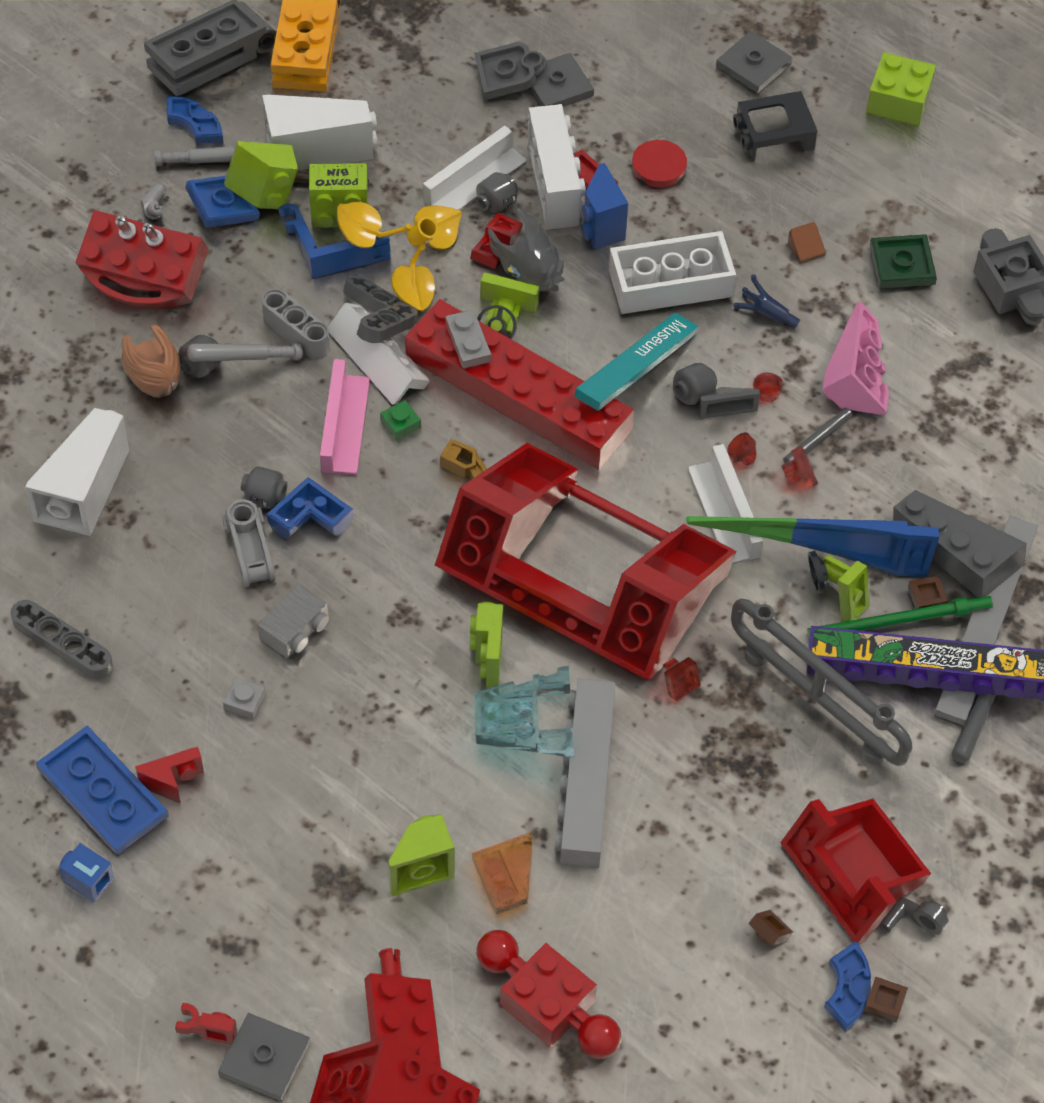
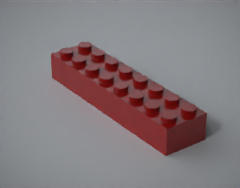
M441 299L434 304L405 336L406 354L415 364L598 470L633 429V408L614 398L597 411L574 396L576 388L585 381L480 321L478 322L491 352V362L462 368L445 324V316L461 313L462 311Z

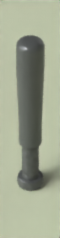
M989 693L978 696L951 753L957 762L966 763L970 760L996 699V694Z

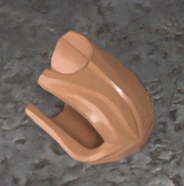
M152 325L150 328L156 339H149L133 345L129 335L123 337L121 363L128 377L142 392L155 398H161L171 394L172 390L174 391L177 387L181 374V365L174 343L170 341L165 331L158 325Z

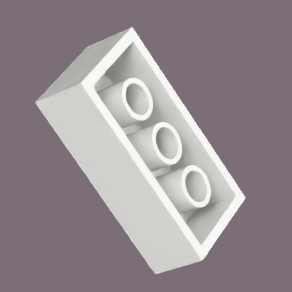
M562 104L530 107L528 114V150L546 230L579 226L580 214H582V206L584 205L583 197L581 196H585L586 192L584 179H579L578 176L581 173L579 157H574L573 155L576 152L574 136H569L568 133L571 132L569 115H564Z
M722 231L610 248L609 273L621 314L734 297L736 272Z

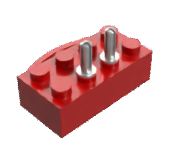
M94 210L75 263L90 283L108 298L140 309H166L191 303L209 248L203 239L198 236ZM100 280L112 281L132 290L154 292L161 295L156 298L127 296L100 283Z

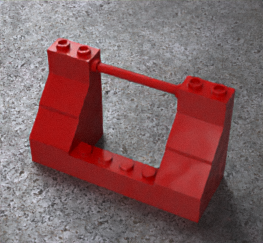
M525 443L459 488L434 566L646 680H649L666 665L713 588L727 577L737 552L684 523L675 531L669 533L577 485V481H575L578 472L577 468L529 443ZM574 496L660 541L659 544L621 574L610 607L519 559L537 534L552 508L566 497Z

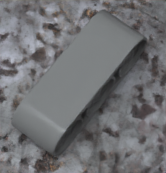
M280 289L266 291L261 299L264 322L291 344L300 343L303 354L316 360L326 357L330 350L329 330L326 324Z

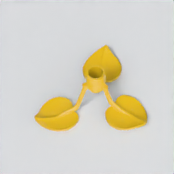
M363 202L339 204L337 207L339 228L344 237L357 247L370 248L374 245L376 237L383 238L407 232L409 243L417 246V250L410 261V267L401 265L393 272L391 278L392 288L401 301L416 308L417 311L422 312L428 308L435 291L434 277L427 267H416V261L421 252L426 248L425 244L438 250L448 249L454 244L458 235L462 211L446 206H426L417 211L413 225L406 224L404 227L379 232L382 220L374 207Z

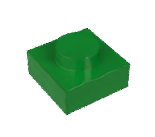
M406 400L380 412V420L396 440L421 427V419Z

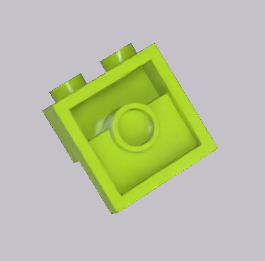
M492 602L478 603L477 615H471L470 651H475V663H481L480 678L486 679V691L499 692L503 605Z

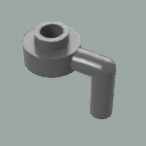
M900 898L879 926L885 932L890 933L903 915L907 913L913 916L924 930L931 934L939 935L949 924L946 909L937 902L924 901L919 905L909 899Z

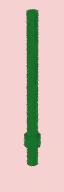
M991 596L968 600L966 597L953 599L951 603L822 625L820 627L865 631L949 615L962 617L969 615V612L993 608ZM807 628L808 639H810L811 628Z

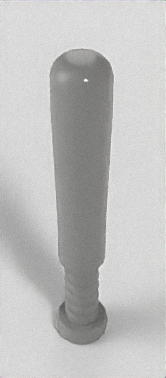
M235 146L190 149L189 151L162 152L161 149L154 150L155 166H162L165 162H190L191 164L231 162Z
M202 343L191 344L187 349L188 359L192 362L266 360L270 357H291L292 360L298 361L301 360L303 355L300 343L278 347H267L266 344Z

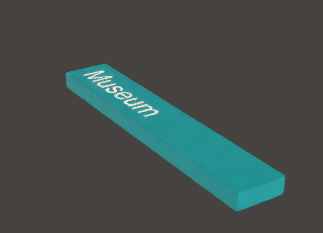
M676 312L578 386L574 396L599 411L695 336L699 326Z

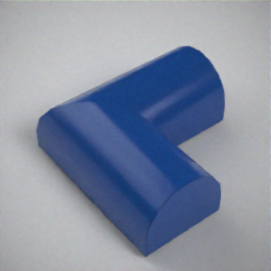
M307 477L267 513V520L274 532L286 539L293 535L310 518L337 536L343 533L350 525L354 509Z

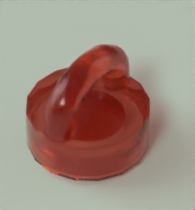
M769 372L761 373L754 378L752 389H759V400L764 402L774 401L781 395L782 378Z
M747 432L740 433L729 443L727 453L735 462L741 461L744 465L749 466L756 460V440Z

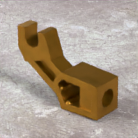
M453 439L449 440L440 455V467L463 479L469 477L473 479L487 469L477 454V449ZM460 459L468 460L470 464L466 465L464 462H460Z

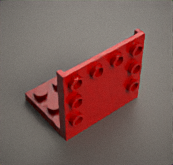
M383 1037L324 1055L310 1103H477L481 1089Z

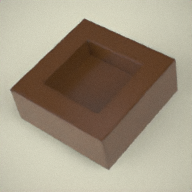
M939 576L909 581L908 590L915 609L948 603V598Z
M771 910L756 913L748 923L756 930V936L762 942L771 946L787 942L794 933Z
M875 977L864 1011L897 1023L908 987Z

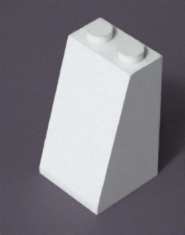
M262 95L267 142L292 145L298 171L309 169L310 164H344L374 159L373 148L378 147L376 131L372 129L377 128L375 112L369 111L367 101Z
M94 408L31 477L25 489L33 522L91 536L129 453L123 415L113 410L105 411Z

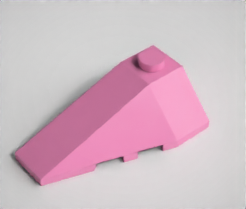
M861 301L855 305L825 370L823 392L840 409L847 408L853 411L883 415L887 413L889 390L888 385L882 384L881 374L886 372L885 364L881 362L878 355V350L882 348L879 322Z

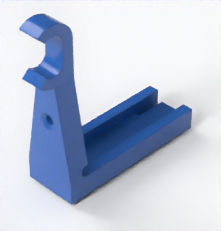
M284 204L279 207V216L285 218L291 215L295 217V220L286 222V232H295L312 279L391 259L389 236L383 238L376 237L374 245L370 248L357 247L348 240L317 248L299 207L295 204Z

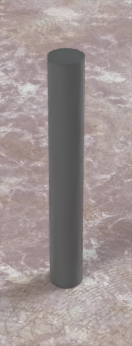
M844 408L783 458L785 465L792 467L852 418L851 411Z

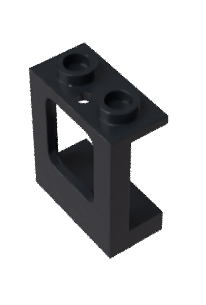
M802 91L738 102L737 114L733 115L735 130H739L741 133L742 148L744 151H748L751 161L756 160L757 148L800 141L804 152L815 150L818 130ZM781 106L785 109L791 124L789 128L761 133L754 130L748 112Z

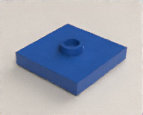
M226 176L189 180L186 182L185 189L206 228L256 221L259 218L260 212L257 207L225 186Z

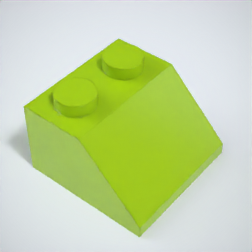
M237 141L224 181L225 186L257 208L279 209V207L287 203L298 171L292 145Z
M442 814L435 816L425 815L409 824L388 861L389 886L392 897L455 878V848Z

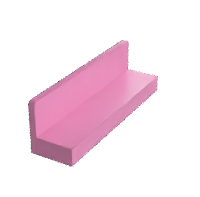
M334 359L320 451L321 473L357 475L370 378L347 375L346 360Z

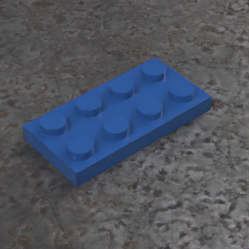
M88 725L36 762L37 770L116 855H119L169 817L168 810Z

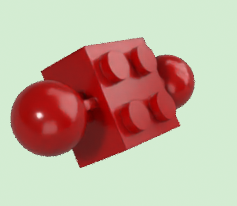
M492 930L480 938L476 947V956L480 965L489 972H507L512 976L500 988V1006L551 1048L572 1026L578 1031L579 1045L588 1056L603 1059L613 1055L618 1050L622 1039L618 1023L607 1015L596 1014L591 1016L586 1012L596 1000L597 984L549 944L545 943L526 962L519 956L518 943L510 933L504 930Z

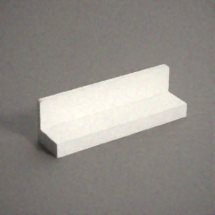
M503 126L424 182L423 202L428 206H446L461 211L476 200V187L481 181L494 172L511 175L525 165L527 159L512 148L513 131Z
M344 303L328 326L329 333L393 405L398 404L408 388L424 390L430 380L392 337L380 343L366 342L358 337L357 330L360 320L369 315V311L362 305Z
M724 444L712 447L710 462L689 466L688 472L706 517L754 518ZM711 528L716 541L737 551L732 564L761 558L762 537Z

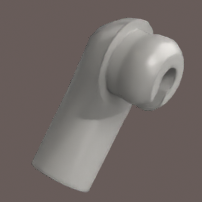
M156 183L141 199L144 215L152 220L158 219L163 212V207L159 205V201L166 194V189L159 183Z

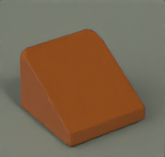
M815 222L793 228L789 231L788 244L799 263L826 255Z

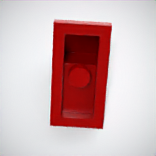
M198 746L135 766L137 778L150 792L177 803L181 802L176 782L191 780L198 774L204 773L202 757Z

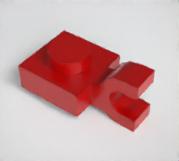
M182 1003V1014L191 1016L192 1019L189 1022L177 1021L175 1025L176 1033L200 1034L201 1039L232 1045L238 1033L235 1019L221 1012H213L212 1014L202 1012L201 1016H199L198 1009L195 1006Z

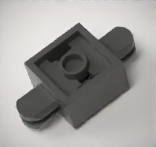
M994 228L985 231L982 235L981 250L978 251L973 272L998 314L1018 309L1027 324L1036 325L1044 322V256L1031 235L1009 241L1001 229Z

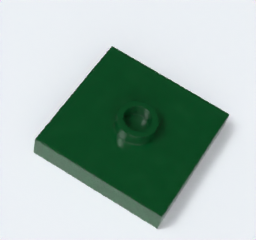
M927 234L871 238L870 248L879 288L936 285L937 276Z

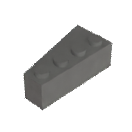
M914 490L893 507V521H907L908 526L938 527L939 540L932 561L978 598L989 595L1025 565L1026 542L917 490Z

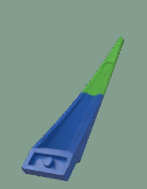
M686 517L688 525L743 533L790 543L855 562L859 561L867 566L898 576L926 577L939 540L938 527L908 526L907 521Z

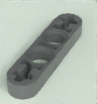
M21 600L11 608L12 622L17 630L89 677L101 679L108 676L113 670L112 657L106 648L35 602ZM31 612L32 620L26 616L22 619L20 618V614L27 615ZM47 626L58 628L57 633L51 637L43 636L41 631ZM76 641L82 644L81 649L77 652L65 650L66 645L70 642ZM92 659L96 662H99L103 659L104 664L101 665L97 663L95 666H93Z

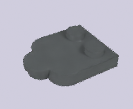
M521 42L474 53L485 100L531 88L536 82V76L541 75L547 68L545 57L537 51H530L529 47Z

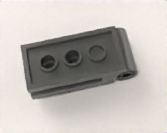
M231 0L145 41V51L151 56L146 59L147 68L176 96H179L257 58L256 50L259 53L271 51L274 48L277 32L247 4Z

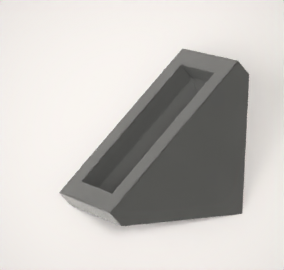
M720 387L715 392L701 396L699 418L704 419L758 411L760 391L759 389Z

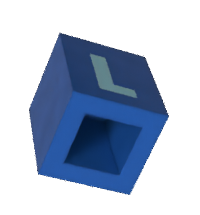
M81 843L73 851H68L60 862L59 870L63 883L92 902L97 900L115 878L111 862Z

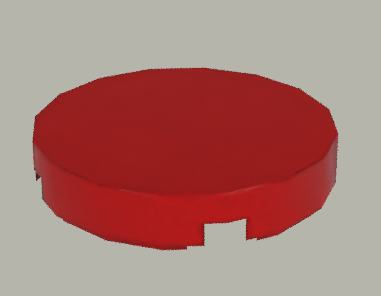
M656 139L646 141L638 146L633 153L632 171L634 176L638 180L640 178L645 181V184L650 187L665 188L673 186L686 174L687 157L685 152L677 144L668 140Z

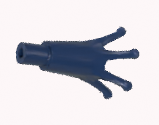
M755 274L751 275V281L760 295L752 293L746 287L742 288V296L749 298L754 304L735 302L733 305L734 309L759 312L780 324L783 322L795 330L800 319L789 313L790 310L773 299L759 284Z

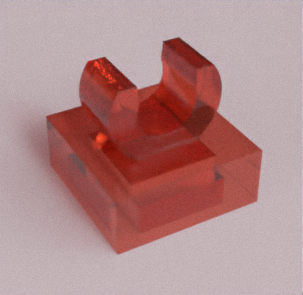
M803 446L791 450L795 461L787 462L781 466L789 485L799 482L802 478L807 488L819 484Z
M690 657L681 662L672 658L663 664V667L667 669L664 672L668 695L675 701L701 686L697 663Z

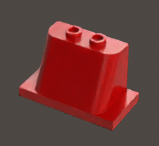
M874 798L832 811H828L820 799L810 801L780 842L851 939L858 944L865 942L895 905L896 900L922 886L931 875V872Z

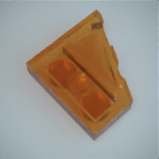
M531 832L472 853V860L496 914L528 903L533 844Z

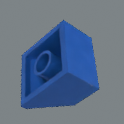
M605 163L599 164L585 192V204L582 206L584 221L581 224V232L584 239L590 241L594 250L626 240L628 201Z

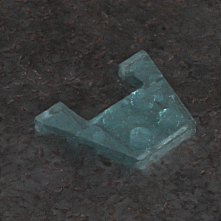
M569 666L559 667L556 674L545 677L544 675L539 676V674H535L532 681L518 685L511 681L475 692L476 744L574 757L573 729L539 730L537 698L539 696L570 694Z

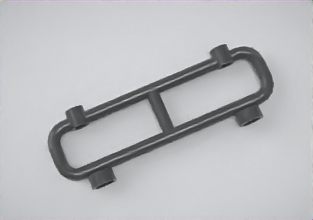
M738 599L734 602L731 612V624L737 635L746 643L745 659L749 664L762 666L769 662L864 742L862 757L867 763L880 765L886 760L893 765L902 766L909 761L913 748L912 740L908 732L894 720L895 710L892 706L888 704L876 705L773 619L774 610L771 606L767 604L757 606L747 599ZM744 612L753 618V624L757 629L770 632L815 670L814 681H810L774 651L767 641L756 636L744 623ZM826 682H830L872 717L873 724L877 729L890 732L899 742L898 752L894 751L883 738L877 737L824 692Z

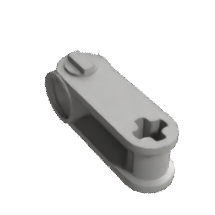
M246 499L234 501L229 505L228 510H225L226 515L222 516L225 532L230 533L243 585L247 588L250 587L251 583L269 580L273 582L275 581V574L262 525H265L261 507L257 508L256 504Z

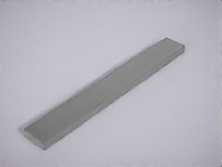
M1009 515L1003 532L1027 543L1026 561L1038 525ZM1024 566L987 595L992 598L993 608L973 611L962 639L963 642L995 645ZM943 690L934 715L964 726L976 693Z

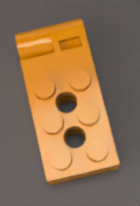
M341 0L282 1L271 60V73H273L272 88L327 92Z

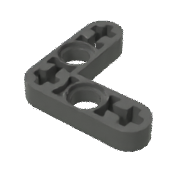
M358 275L347 277L343 293L348 298L374 312L360 320L357 330L359 338L370 343H380L414 326L418 314L416 308L404 303L395 295L364 277Z

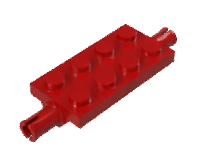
M392 948L383 949L379 952L382 974L369 973L364 978L371 1041L386 1037L441 1068L431 980L404 977L401 970L400 950L394 949L393 954Z

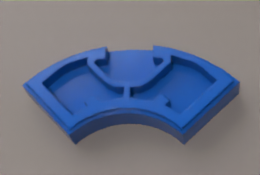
M167 97L168 124H177L187 128L193 134L196 143L223 142L220 122L212 112H208L196 101L182 97Z
M856 941L829 960V965L836 978V990L831 998L825 1002L824 1008L845 1033L862 1016L871 989L869 964L864 952Z

